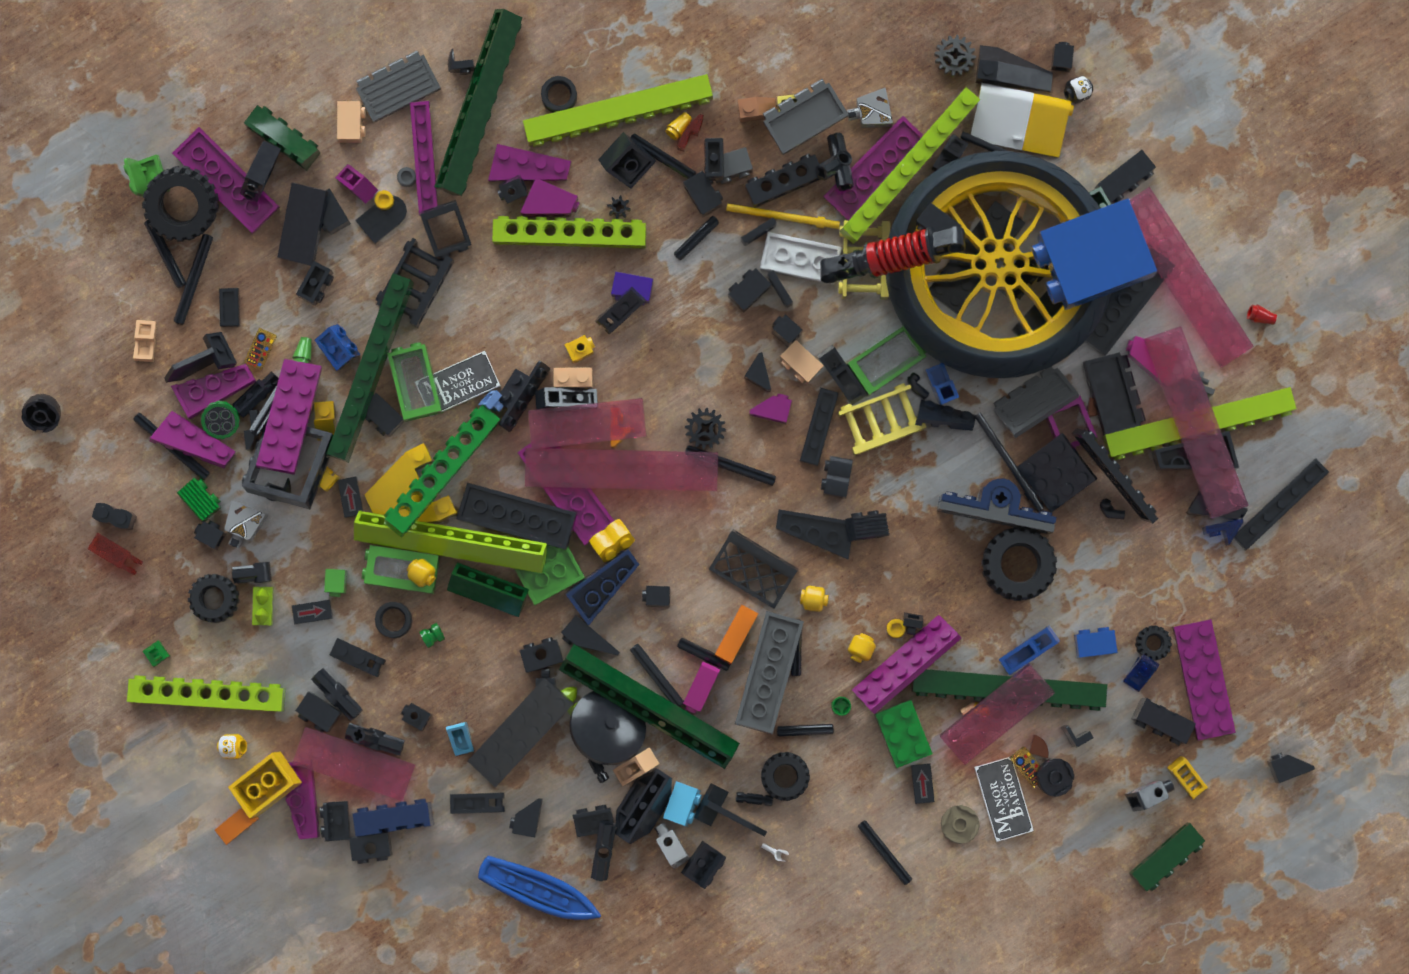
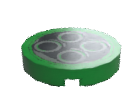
M216 401L210 403L203 411L201 424L208 435L217 439H225L236 433L240 424V416L236 408L231 406L230 403Z

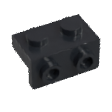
M348 801L324 802L323 807H320V818L324 819V826H321V837L325 838V842L349 840Z
M606 804L595 806L593 811H588L587 808L578 809L576 814L572 815L577 837L598 834L600 821L606 820L614 823L611 807L607 808Z
M702 841L681 873L701 888L706 889L712 883L717 871L723 867L726 856Z

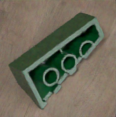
M257 105L245 120V126L268 143L281 148L280 152L308 171L320 155V151L317 149L318 145L310 139L308 142L303 139V134L297 129L291 130L288 128V123L282 118L276 119L273 117V112L267 107L263 106L261 108Z

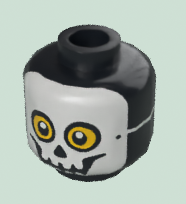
M1083 76L1067 81L1064 89L1065 98L1074 104L1088 100L1093 92L1092 82Z

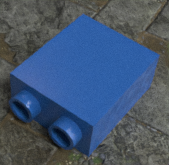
M1129 198L1042 230L1037 237L1039 243L1031 246L1038 267L1041 268L1048 265L1053 280L1045 282L1052 303L1056 304L1062 301L1065 311L1153 278L1157 273V268Z

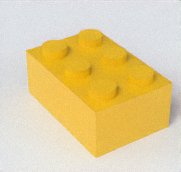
M281 751L269 754L228 788L247 816L255 818L263 814L302 782Z

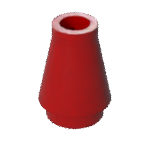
M1256 304L1249 307L1247 319L1253 323L1274 325L1277 314Z

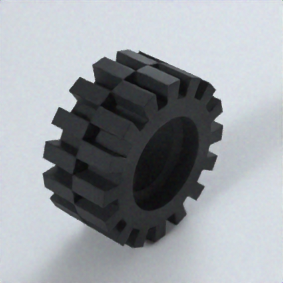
M1149 626L1143 628L1138 633L1135 646L1138 649L1137 652L1143 658L1153 661L1160 660L1170 652L1172 639L1168 635L1169 632L1165 631L1164 628ZM1150 636H1157L1161 641V646L1156 651H1152L1147 647L1146 642Z

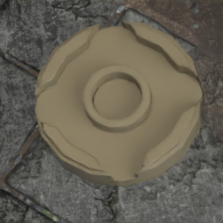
M963 805L947 809L941 820V829L945 837L951 842L958 844L973 840L978 834L980 827L979 818L975 811Z

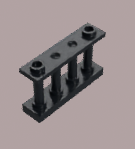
M412 238L411 241L406 242L403 248L405 252L393 274L400 276L402 270L425 281L429 286L426 293H421L412 288L410 296L418 299L420 304L417 309L414 308L412 310L406 306L404 314L411 319L410 324L419 328L453 266L454 260L448 256L444 259L432 256L417 248L418 242L415 238ZM411 254L437 266L438 271L436 275L430 276L407 264ZM390 279L385 289L383 291H380L375 299V301H377L376 305L379 308L382 304Z

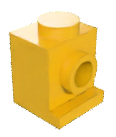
M583 335L564 344L573 363L594 354L592 349L595 348L591 337L586 338ZM579 344L584 345V349L582 351H579L577 349V346Z
M328 466L320 483V487L326 492L340 479L336 474L334 476L331 475L333 471Z

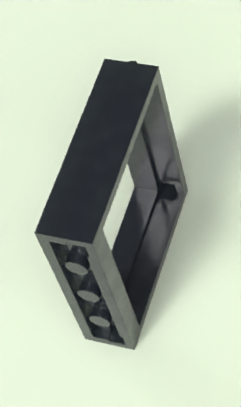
M265 425L261 438L256 443L254 456L249 460L247 474L242 478V487L247 493L310 510L330 460L327 452L333 434L307 427L306 436L321 439L322 441L302 493L298 496L255 484L260 471L256 463L266 429Z

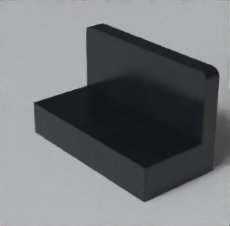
M1069 725L1061 727L1072 747L1077 748L1094 738L1090 731H1084L1075 736Z

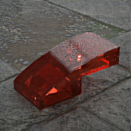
M699 114L687 126L678 142L677 150L685 152L690 134L698 137L704 115Z

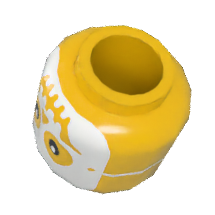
M225 734L217 743V751L224 759H239L247 751V742L239 734Z

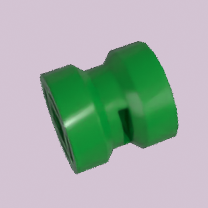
M437 623L432 624L429 629L419 631L427 648L432 647L437 641L445 640Z
M837 697L832 701L831 708L834 714L844 716L850 712L851 703L846 697Z

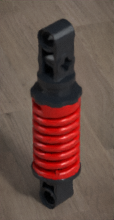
M927 227L926 229L915 231L913 234L900 235L899 238L895 236L892 239L887 238L885 241L866 242L863 250L858 249L852 253L822 259L820 261V279L824 283H834L856 276L862 277L868 273L875 279L895 271L900 272L901 270H908L916 266L921 267L923 264H937L941 262L943 255L959 253L965 250V231L961 227H951L936 232L933 227Z

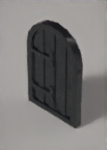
M392 195L394 204L390 209L381 210L375 204L355 220L374 244L400 225L405 219L407 213L406 205L399 197Z

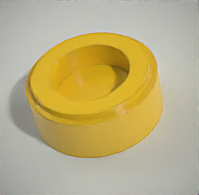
M382 190L375 195L374 201L379 209L388 210L393 206L394 198L389 191Z
M893 619L887 624L886 630L892 638H900L905 634L906 626H903L902 620Z

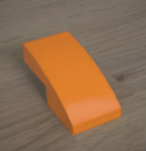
M241 808L217 827L215 831L223 842L228 845L259 818H249L243 808Z

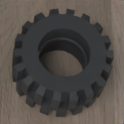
M207 574L204 577H199L198 581L191 585L193 587L188 592L190 594V598H188V602H190L189 607L190 610H193V614L203 621L213 623L226 621L228 617L231 618L234 615L233 612L237 611V603L240 601L236 585L229 578L218 574ZM211 587L220 588L224 594V602L216 610H210L204 604V595Z
M780 752L772 755L765 762L761 771V781L764 789L770 796L781 801H790L798 798L804 793L810 780L809 768L805 761L798 755L790 752ZM781 765H789L797 773L796 782L789 788L778 786L774 780V772Z

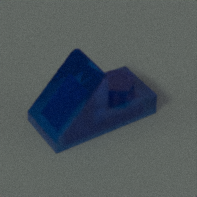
M1243 518L1202 527L1203 535L1209 534L1210 537L1221 535L1222 531L1225 545L1228 546L1242 526Z
M1143 654L1136 659L1123 682L1139 692L1160 664Z

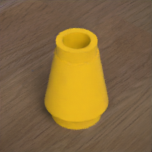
M683 112L682 115L667 125L666 134L675 141L679 138L681 139L692 120L691 116Z

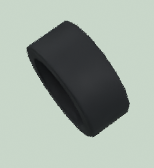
M555 76L548 79L541 89V98L544 106L552 113L573 108L577 101L576 87L573 82L563 76ZM556 84H563L570 90L569 101L561 106L552 104L548 99V91Z
M398 602L385 603L380 606L375 615L376 628L382 635L389 638H400L407 634L413 621L409 609ZM389 609H398L405 617V623L398 631H389L383 625V615Z

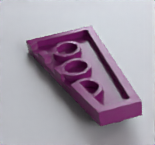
M313 761L288 762L302 782L288 793L285 798L292 814L291 817L299 839L320 837Z

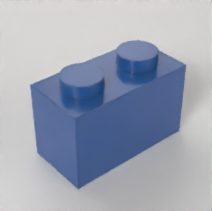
M1109 627L1097 628L1098 632L1090 633V629L1079 630V634L1074 635L1077 658L1118 653L1115 630L1109 631Z

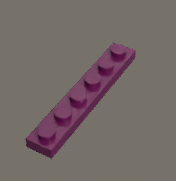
M429 101L410 102L419 216L421 211L438 206L437 188L434 187L436 176Z

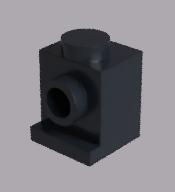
M517 175L499 184L500 190L497 191L502 201L506 200L507 204L528 195V189L521 175ZM508 189H514L515 193L509 194Z
M414 703L406 704L401 712V715H403L401 720L420 731L424 730L432 716L430 712ZM413 712H416L418 714V718L416 720H413L411 718V714Z

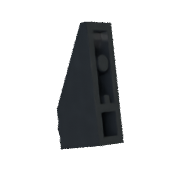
M544 387L535 392L536 411L598 408L597 389Z
M577 615L561 632L564 635L562 639L570 646L574 643L576 646L617 656L620 654L616 648Z

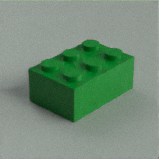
M912 700L874 714L895 768L933 754Z

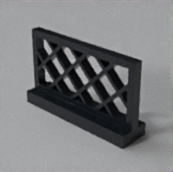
M733 529L709 570L775 609L797 573L798 568ZM729 542L737 546L738 554L728 556L726 547ZM751 554L755 564L744 566L742 555ZM739 556L742 567L731 569L729 558ZM726 559L729 570L721 572L715 568L718 561ZM758 565H769L771 574L761 576ZM756 566L758 577L747 579L745 568ZM742 569L745 580H734L732 571ZM783 574L788 577V580L785 584L777 586L775 575ZM772 576L775 587L764 589L761 578ZM759 579L761 590L752 591L748 582ZM776 590L777 598L774 603L766 599L765 591Z

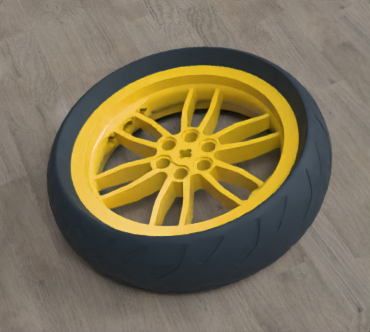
M993 151L972 154L954 160L930 174L913 190L894 220L889 234L890 239L895 236L899 238L900 235L906 236L907 233L913 234V232L919 231L916 220L931 202L944 213H950L952 218L962 225L961 228L965 231V237L979 251L977 255L951 253L942 256L941 259H953L971 263L970 269L958 273L927 276L925 274V265L923 264L921 267L916 266L915 268L901 270L900 272L895 271L886 275L887 288L894 310L906 331L923 350L946 366L963 373L985 378H1014L1034 374L1059 363L1077 350L1092 334L1103 317L1111 294L1066 311L1064 306H1062L1051 317L1038 296L1021 279L1023 274L1052 277L1050 270L1029 266V260L1035 259L1032 251L1022 253L1019 249L1035 229L1043 211L1057 217L1061 223L1100 209L1091 194L1078 180L1055 164L1039 157L1012 151ZM1003 191L1019 198L1010 215L1003 239H995L986 215L973 196L987 192ZM965 199L970 202L982 222L987 237L982 241L965 226L953 208ZM1026 202L1038 208V213L1029 228L1017 240L1011 237L1010 233L1014 218L1021 204ZM1008 243L1012 244L1014 250L1006 252L1003 246ZM991 244L994 246L995 251L988 253L985 251L984 246ZM1022 260L1024 267H1015L1014 261ZM982 261L986 267L983 270H979L976 268L975 263ZM1002 261L1004 268L1002 266L1000 269L997 268V263ZM977 276L980 282L966 298L956 319L941 311L933 299L927 284L928 282L955 281ZM1008 276L1013 277L1015 284L1008 285L1005 282V278ZM992 277L996 280V284L989 286L986 283V279ZM1017 288L1033 301L1046 320L1044 325L1034 331L1030 328L1018 308L1013 291ZM983 289L990 293L986 310L978 326L974 328L962 322L961 317L969 303ZM997 290L1005 291L1013 313L1026 331V334L1011 338H991L980 332L990 313Z

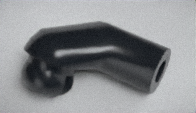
M913 372L910 377H907V382L911 385L912 391L925 400L929 396V392L917 383L920 380V376Z
M1107 498L1100 502V510L1105 517L1124 520L1125 510L1114 509L1111 500Z

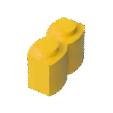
M620 519L610 523L605 530L596 533L589 540L604 563L614 559L620 551L629 548L635 541Z

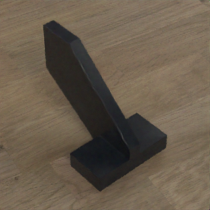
M223 333L205 334L203 340L208 349L172 365L164 377L166 383L181 381L215 363L218 370L235 367L237 362Z
M712 783L710 784L695 812V819L712 826L719 812L765 837L766 830L723 808L722 805L729 792Z

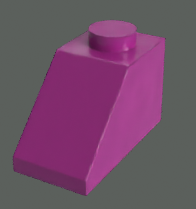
M349 164L335 177L365 204L378 191L365 176Z
M777 394V396H772L750 409L749 415L786 424L792 400L788 399L789 396Z

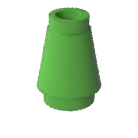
M308 337L300 338L292 357L294 361L311 362L312 339Z

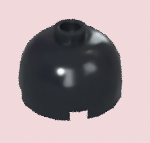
M36 394L24 403L21 418L25 426L32 431L43 430L42 433H47L58 426L61 408L52 396Z

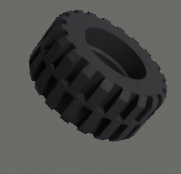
M175 166L159 173L147 185V190L143 194L144 201L142 202V208L145 209L144 217L149 219L150 223L148 225L151 229L155 228L159 236L165 235L167 236L166 239L170 241L173 239H177V242L190 241L202 235L215 221L216 213L219 210V205L217 204L219 197L218 194H215L214 190L216 188L214 184H210L209 178L206 175H201V171L197 169L191 170L188 166L182 168ZM181 186L187 188L195 195L198 202V211L192 219L179 221L167 213L163 200L169 189Z
M1013 527L1002 531L990 540L983 552L981 566H983V577L986 578L987 585L994 590V593L1001 595L1007 600L1023 601L1035 598L1048 589L1047 587L1053 582L1054 574L1057 571V557L1054 555L1055 550L1053 546L1049 544V540L1046 537L1040 535V532L1033 531L1027 527ZM1015 546L1028 548L1033 552L1037 560L1035 574L1025 582H1014L1008 579L1002 571L1001 560L1004 553Z

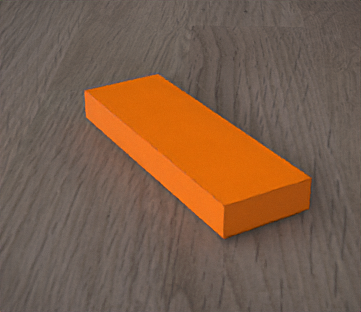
M741 605L714 656L732 664L758 613Z

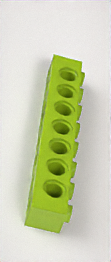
M498 216V219H493L492 242L494 245L646 249V223H642V220H631V223L623 222L622 219H612V222H604V219L598 218L593 219V221H585L584 218H574V221H566V218L561 217L555 218V220H547L546 217H536V220H528V217L519 216L517 219H509L508 216ZM511 226L518 228L517 233L514 235L507 233L508 228ZM529 227H535L537 229L534 235H528L526 233ZM549 227L556 229L555 234L552 236H548L545 233ZM567 228H573L575 230V233L572 236H566L564 234ZM587 228L594 230V234L590 237H586L583 234ZM605 229L613 231L610 237H604L602 233ZM623 230H631L632 235L629 238L623 237L621 235Z
M134 675V679L128 680L127 702L284 712L286 689L281 688V684H269V687H261L262 683L250 682V686H242V682L231 681L230 685H223V681L211 680V684H205L203 679H192V683L184 682L185 678H173V681H165V677L154 676V680H146V676ZM148 684L153 687L151 695L145 693V687ZM168 685L173 690L170 696L164 694V688ZM185 687H190L192 690V694L188 698L183 695ZM205 688H209L211 691V696L208 699H205L202 695ZM224 689L230 691V698L224 700L221 696ZM244 690H247L250 694L247 701L241 699V693ZM264 691L269 694V699L265 703L260 700V694Z

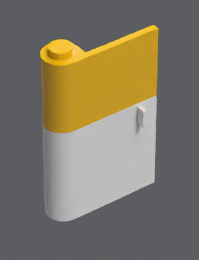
M981 83L978 98L981 100L977 103L971 135L991 144L1059 158L1068 116H1072L1074 105H1071L1070 100Z

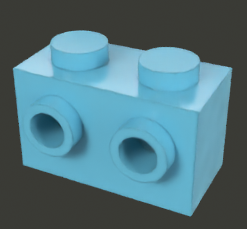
M676 781L663 818L688 827V824H692L695 813H693L695 805L698 806L701 801V790Z

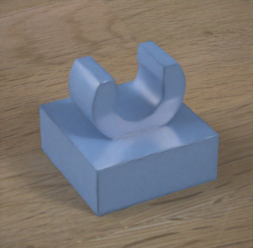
M497 390L489 391L478 406L484 405L489 410L499 412L504 407L498 401L502 395Z

